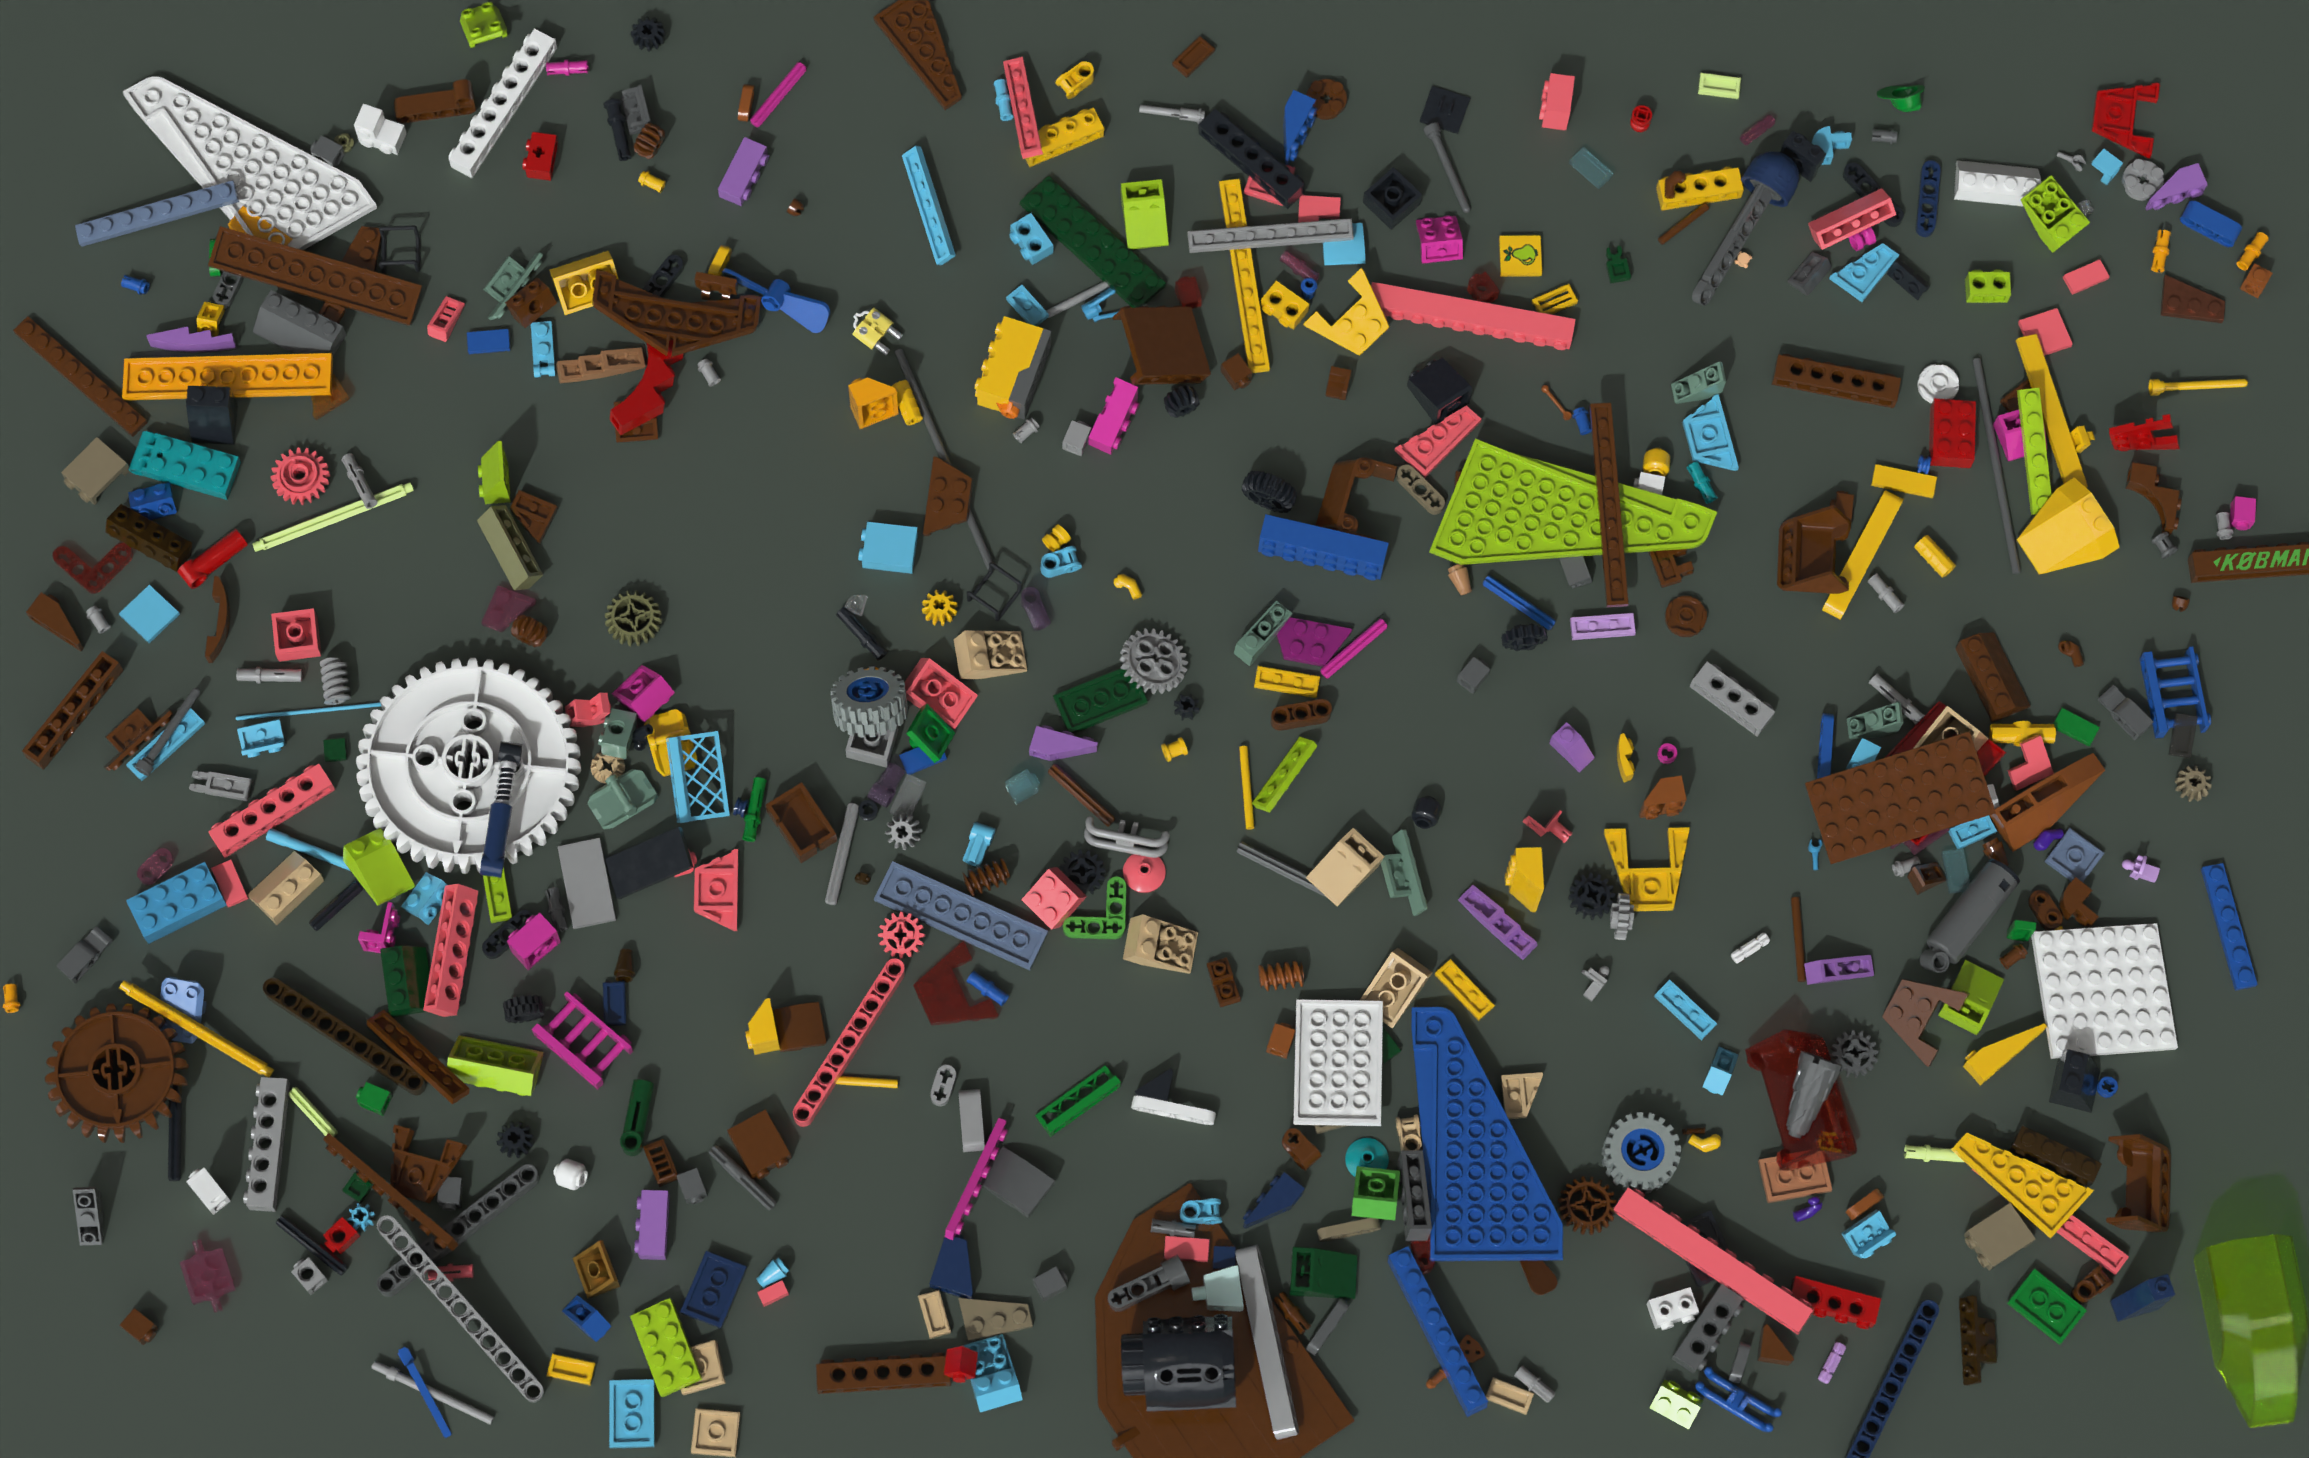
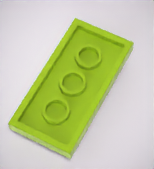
M671 1298L630 1316L661 1397H665L702 1380L698 1365Z

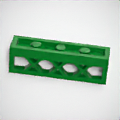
M1103 1066L1040 1111L1035 1117L1048 1135L1052 1137L1119 1089L1121 1082L1116 1075H1112L1106 1066ZM1105 1073L1109 1080L1103 1085L1097 1086V1077ZM1083 1087L1092 1088V1093L1085 1098H1078L1079 1090ZM1065 1100L1075 1101V1105L1068 1110H1061L1062 1102ZM1048 1112L1056 1113L1057 1118L1048 1124L1042 1118Z

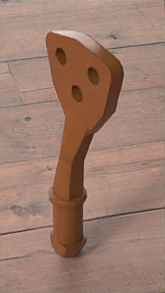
M1465 1335L1459 1346L1467 1362L1473 1363L1482 1359L1485 1356V1352L1480 1344L1471 1336ZM1439 1369L1438 1373L1427 1380V1388L1433 1389L1444 1378H1447L1443 1369Z

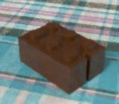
M802 782L766 804L767 813L776 827H779L780 833L800 863L816 855L818 848L822 851L837 842L835 831Z

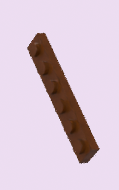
M385 1010L367 1020V1026L452 1105L469 1094L470 1088Z

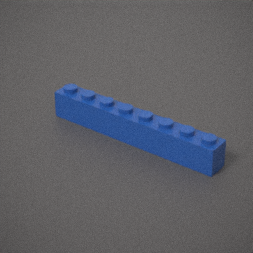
M1407 1246L1388 1255V1264L1466 1416L1469 1417L1487 1408L1488 1400L1409 1247Z

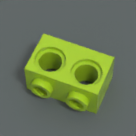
M1973 270L1968 272L1965 279L1966 303H2007L2011 296L2010 272H2004L2003 270H1993L1992 272ZM1973 283H1979L1982 288L1975 287ZM1994 283L2001 284L2002 288L1996 287Z

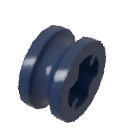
M738 797L733 815L737 816L739 814L741 818H744L748 810L749 800L743 801L741 797Z

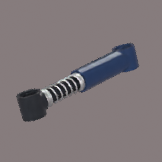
M501 741L498 756V762L500 763V773L498 776L500 778L497 780L499 784L496 785L498 788L495 791L497 794L495 796L496 800H494L490 807L480 875L502 877L512 814V806H510L511 801L509 799L512 797L510 793L513 791L511 787L514 786L512 784V781H514L513 775H515L516 767L520 765L523 744Z

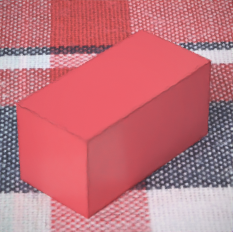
M782 1280L757 1292L764 1307L789 1295Z

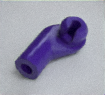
M2062 829L2042 831L2037 840L2034 841V848L2037 851L2046 850L2053 840L2062 839L2064 835Z
M1818 1196L1808 1200L1809 1207L1793 1212L1796 1222L1813 1217L1822 1208V1203H1820Z

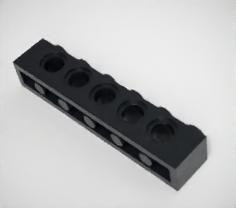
M1214 109L1198 124V134L1245 174L1250 176L1252 180L1287 209L1305 193L1303 179L1298 175H1293L1284 163H1279L1275 160L1269 150L1262 149L1257 140L1253 137L1249 138L1239 125L1231 123L1225 113H1220ZM1220 131H1226L1227 133H1226V134H1220L1219 132H1220ZM1240 143L1242 146L1236 147L1234 144ZM1249 156H1256L1257 158H1256V159H1249L1248 157H1249ZM1266 168L1272 169V171L1265 172L1263 170ZM1279 181H1286L1287 183L1282 185V184H1279L1278 182H1279Z

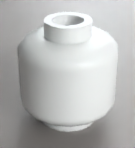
M565 1159L556 1165L554 1176L559 1186L577 1190L585 1185L588 1172L584 1164L571 1159Z

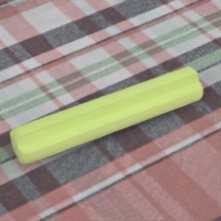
M297 1087L289 1091L288 1096L325 1136L328 1133L333 1137L337 1135V1130Z

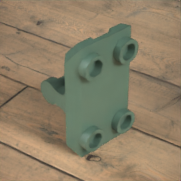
M631 769L619 777L616 774L608 777L605 780L606 785L590 794L587 805L603 829H611L654 804L658 795L643 771Z

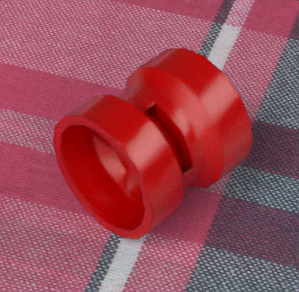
M1644 105L1634 108L1630 119V126L1634 131L1644 132L1649 128L1652 119L1650 108Z

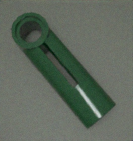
M633 1080L623 1134L620 1138L622 1150L628 1156L639 1155L643 1149V1140L655 1085L650 1081ZM638 1105H639V1106H640V1109H639V1114H638L636 1129H635V1131H633V1130H634V1125H635V1120H636V1115H637V1110H638ZM630 1139L637 1140V1145L633 1148L626 1146L627 1141Z

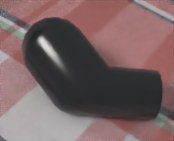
M650 724L634 730L632 737L635 750L642 751L645 749L647 736L653 733V727Z

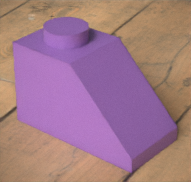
M1567 722L1552 735L1549 744L1579 773L1594 760L1595 757L1582 736Z

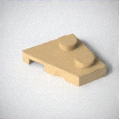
M1543 1072L1501 1075L1503 1106L1508 1119L1527 1118L1542 1080Z

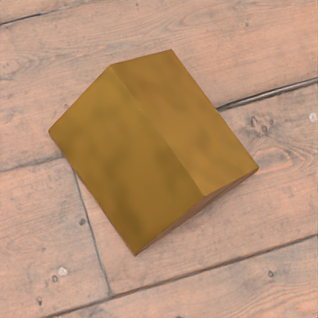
M603 1240L596 1242L573 1258L587 1298H592L620 1287Z

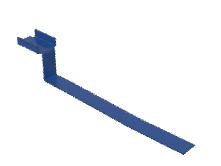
M406 1347L398 1350V1355L404 1366L406 1365L443 1436L446 1438L452 1435L413 1363L414 1358L410 1350Z

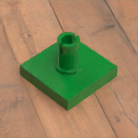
M925 704L920 708L906 734L910 737V745L913 748L919 747L935 763L941 759L955 732L928 704Z

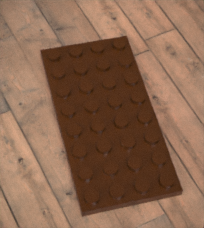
M1970 731L1805 783L1830 864L1996 813Z

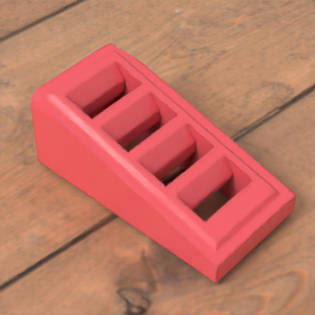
M446 296L427 326L428 335L446 342L461 315L465 303ZM449 306V307L455 308L456 310L453 311V310L448 309V308H446V307Z

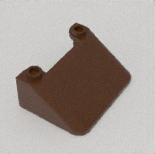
M1835 505L1788 519L1780 526L1777 585L1781 590L1840 594L1849 591L1848 580L1843 576L1838 577L1835 574L1836 541H1843L1848 538L1851 530V521Z

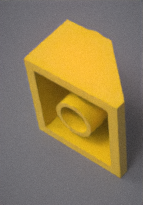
M767 998L748 1023L749 1031H745L748 1048L753 1049L754 1055L780 1050L770 998Z

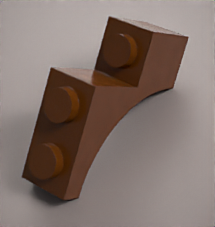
M2132 462L2128 469L2126 489L2141 494L2152 503L2159 514L2162 533L2167 531L2169 533L2168 536H2170L2173 530H2177L2179 518L2176 517V512L2180 510L2182 501L2181 498H2178L2179 490L2158 487L2159 474H2156V466Z

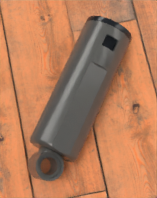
M1989 859L1928 937L1927 944L1930 949L1925 950L1920 956V965L1923 969L1942 973L1947 970L1949 963L1957 964L2020 883L2019 877L2009 867L1995 859Z

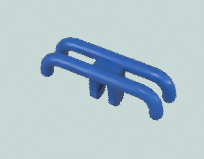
M1708 1366L1704 1369V1374L1708 1379L1731 1392L1726 1400L1706 1388L1704 1383L1699 1381L1696 1383L1695 1388L1701 1395L1761 1431L1771 1432L1774 1427L1771 1423H1765L1744 1411L1749 1403L1772 1417H1780L1782 1415L1780 1408L1769 1406L1716 1374L1711 1367Z

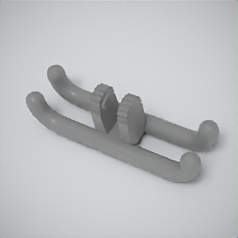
M1089 816L1086 818L1084 838L1094 847L1150 858L1160 857L1168 849L1167 842L1170 838L1168 831H1163L1160 838L1153 839L1136 835L1138 829L1137 822L1133 823L1131 833L1127 834L1123 833L1126 826L1125 820H1120L1117 832L1097 828L1094 825L1093 817ZM1093 835H1095V836H1097V837H1103V838L1113 839V840H1116V842L1107 841V840H1102V839H1097V838L1093 837ZM1134 844H1139V845H1144V846H1150V847H1159V848H1158V849H1149V848H1143V847L1134 846Z

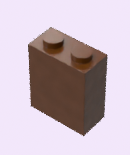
M766 1109L727 1130L728 1136L753 1180L757 1177L758 1179L766 1177L770 1174L769 1171L775 1167L780 1169L789 1163L788 1160L791 1159V1154Z

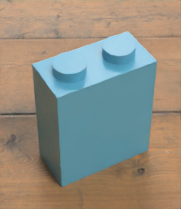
M867 522V527L862 529L861 541H864V548L859 549L858 560L862 561V568L913 574L918 537L917 527Z

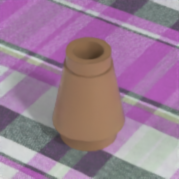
M1460 564L1450 567L1448 569V576L1460 593V596L1472 592L1467 567Z

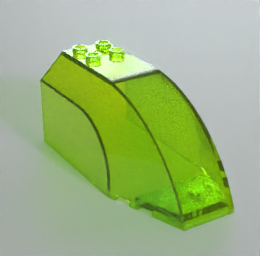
M2274 1234L2230 1240L2208 1246L2193 1259L2215 1367L2222 1375L2228 1391L2232 1393L2236 1405L2249 1428L2292 1423L2295 1417L2309 1338L2308 1312L2293 1237Z

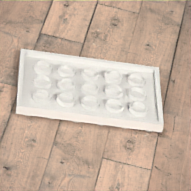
M1296 999L1294 1125L1381 1126L1383 1001Z

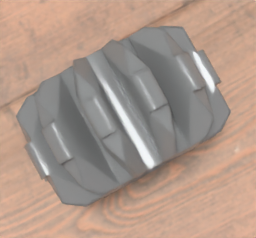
M905 813L900 814V819L897 816H893L892 820L894 823H887V826L892 830L885 832L886 835L892 834L888 842L896 841L894 847L899 848L902 845L903 850L908 849V844L911 847H915L914 840H921V837L916 835V833L922 832V829H916L915 827L919 825V820L912 823L913 815H909L906 819ZM906 827L905 831L908 835L902 836L900 829Z

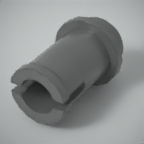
M1893 128L1891 130H1872V142H1889L1890 145L1897 142V131H1894Z

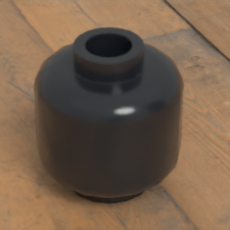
M1431 796L1417 799L1411 814L1412 820L1416 826L1423 829L1435 826L1440 817L1441 805Z

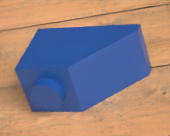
M578 1295L562 1310L571 1321L595 1342L602 1338L612 1327L595 1308Z

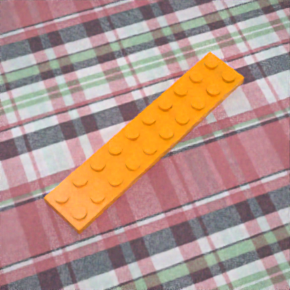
M332 353L124 358L123 400L187 399L188 385L230 387L234 398L331 395Z

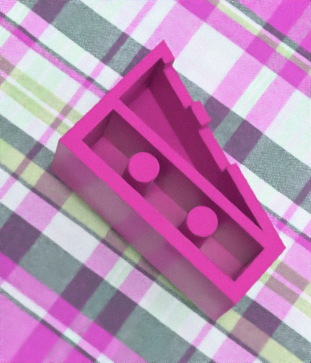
M1115 377L1113 382L1114 389L1110 396L1107 395L1105 399L1106 404L1101 414L1099 413L1088 439V445L1110 455L1114 449L1117 450L1122 441L1120 436L1123 431L1126 432L1131 423L1129 418L1131 414H1136L1140 405L1138 403V387Z

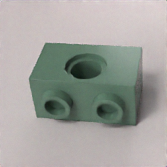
M612 708L610 716L605 717V732L600 733L598 745L601 746L602 755L627 759L633 740L632 735L637 727V713Z

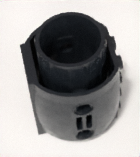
M1218 1314L1214 1317L1196 1315L1183 1318L1174 1316L1170 1317V1319L1162 1320L1158 1317L1148 1318L1147 1321H1143V1333L1121 1335L1124 1395H1145L1147 1411L1236 1407L1232 1317H1227L1225 1314Z

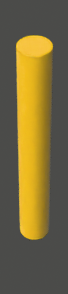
M840 1076L836 1082L839 1085L898 1088L897 1079Z

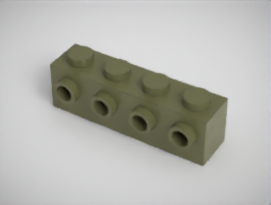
M491 506L477 522L514 591L529 589L543 576V573L507 506Z

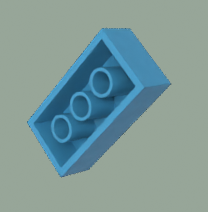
M205 862L126 900L148 944L227 906Z

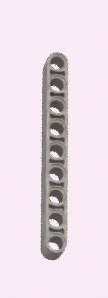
M1258 1245L1241 1248L1235 1251L1272 1428L1275 1438L1280 1440L1299 1435L1297 1417L1261 1251Z

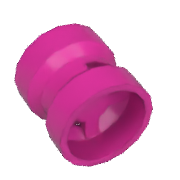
M1871 227L1848 237L1855 251L1863 249L1865 245L1876 243V237Z

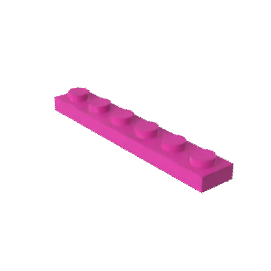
M998 1118L945 1232V1237L953 1240L956 1234L960 1235L964 1227L962 1220L965 1215L969 1216L973 1207L971 1201L973 1197H978L982 1185H980L982 1178L986 1179L991 1167L988 1165L991 1159L995 1160L1000 1148L997 1146L999 1141L1004 1142L1008 1129H1005L1007 1121Z

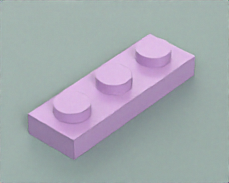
M1633 613L1570 618L1572 640L1635 636L1636 633Z

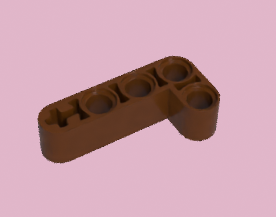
M466 79L455 81L453 83V90L402 96L394 100L396 121L400 123L468 115L476 111L472 83Z

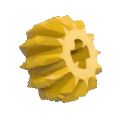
M935 590V596L928 593V600H923L922 602L924 606L922 613L927 614L925 616L927 621L933 619L932 624L934 626L938 621L944 626L945 620L952 622V616L957 615L955 610L957 602L953 601V595L947 596V591L945 590L942 592V595L939 594L938 590Z

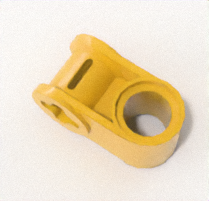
M1080 62L1071 70L1062 74L1055 83L1057 86H1061L1068 99H1072L1093 83L1094 67L1089 62ZM1082 72L1090 73L1088 76L1080 75Z

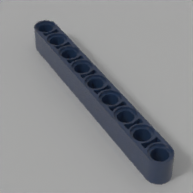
M1926 1300L1917 1308L1845 1458L1870 1457L1939 1314V1306L1934 1301ZM1923 1307L1930 1308L1933 1315L1930 1317L1924 1315ZM1914 1326L1922 1328V1336H1918L1914 1333ZM1904 1346H1911L1914 1350V1354H1906L1904 1351ZM1895 1365H1901L1905 1373L1898 1374L1895 1371ZM1886 1384H1891L1894 1386V1394H1890L1886 1391ZM1876 1404H1883L1886 1408V1413H1879L1876 1409ZM1867 1423H1873L1877 1431L1875 1433L1869 1432L1866 1427ZM1862 1442L1866 1444L1867 1452H1860L1857 1448V1443Z

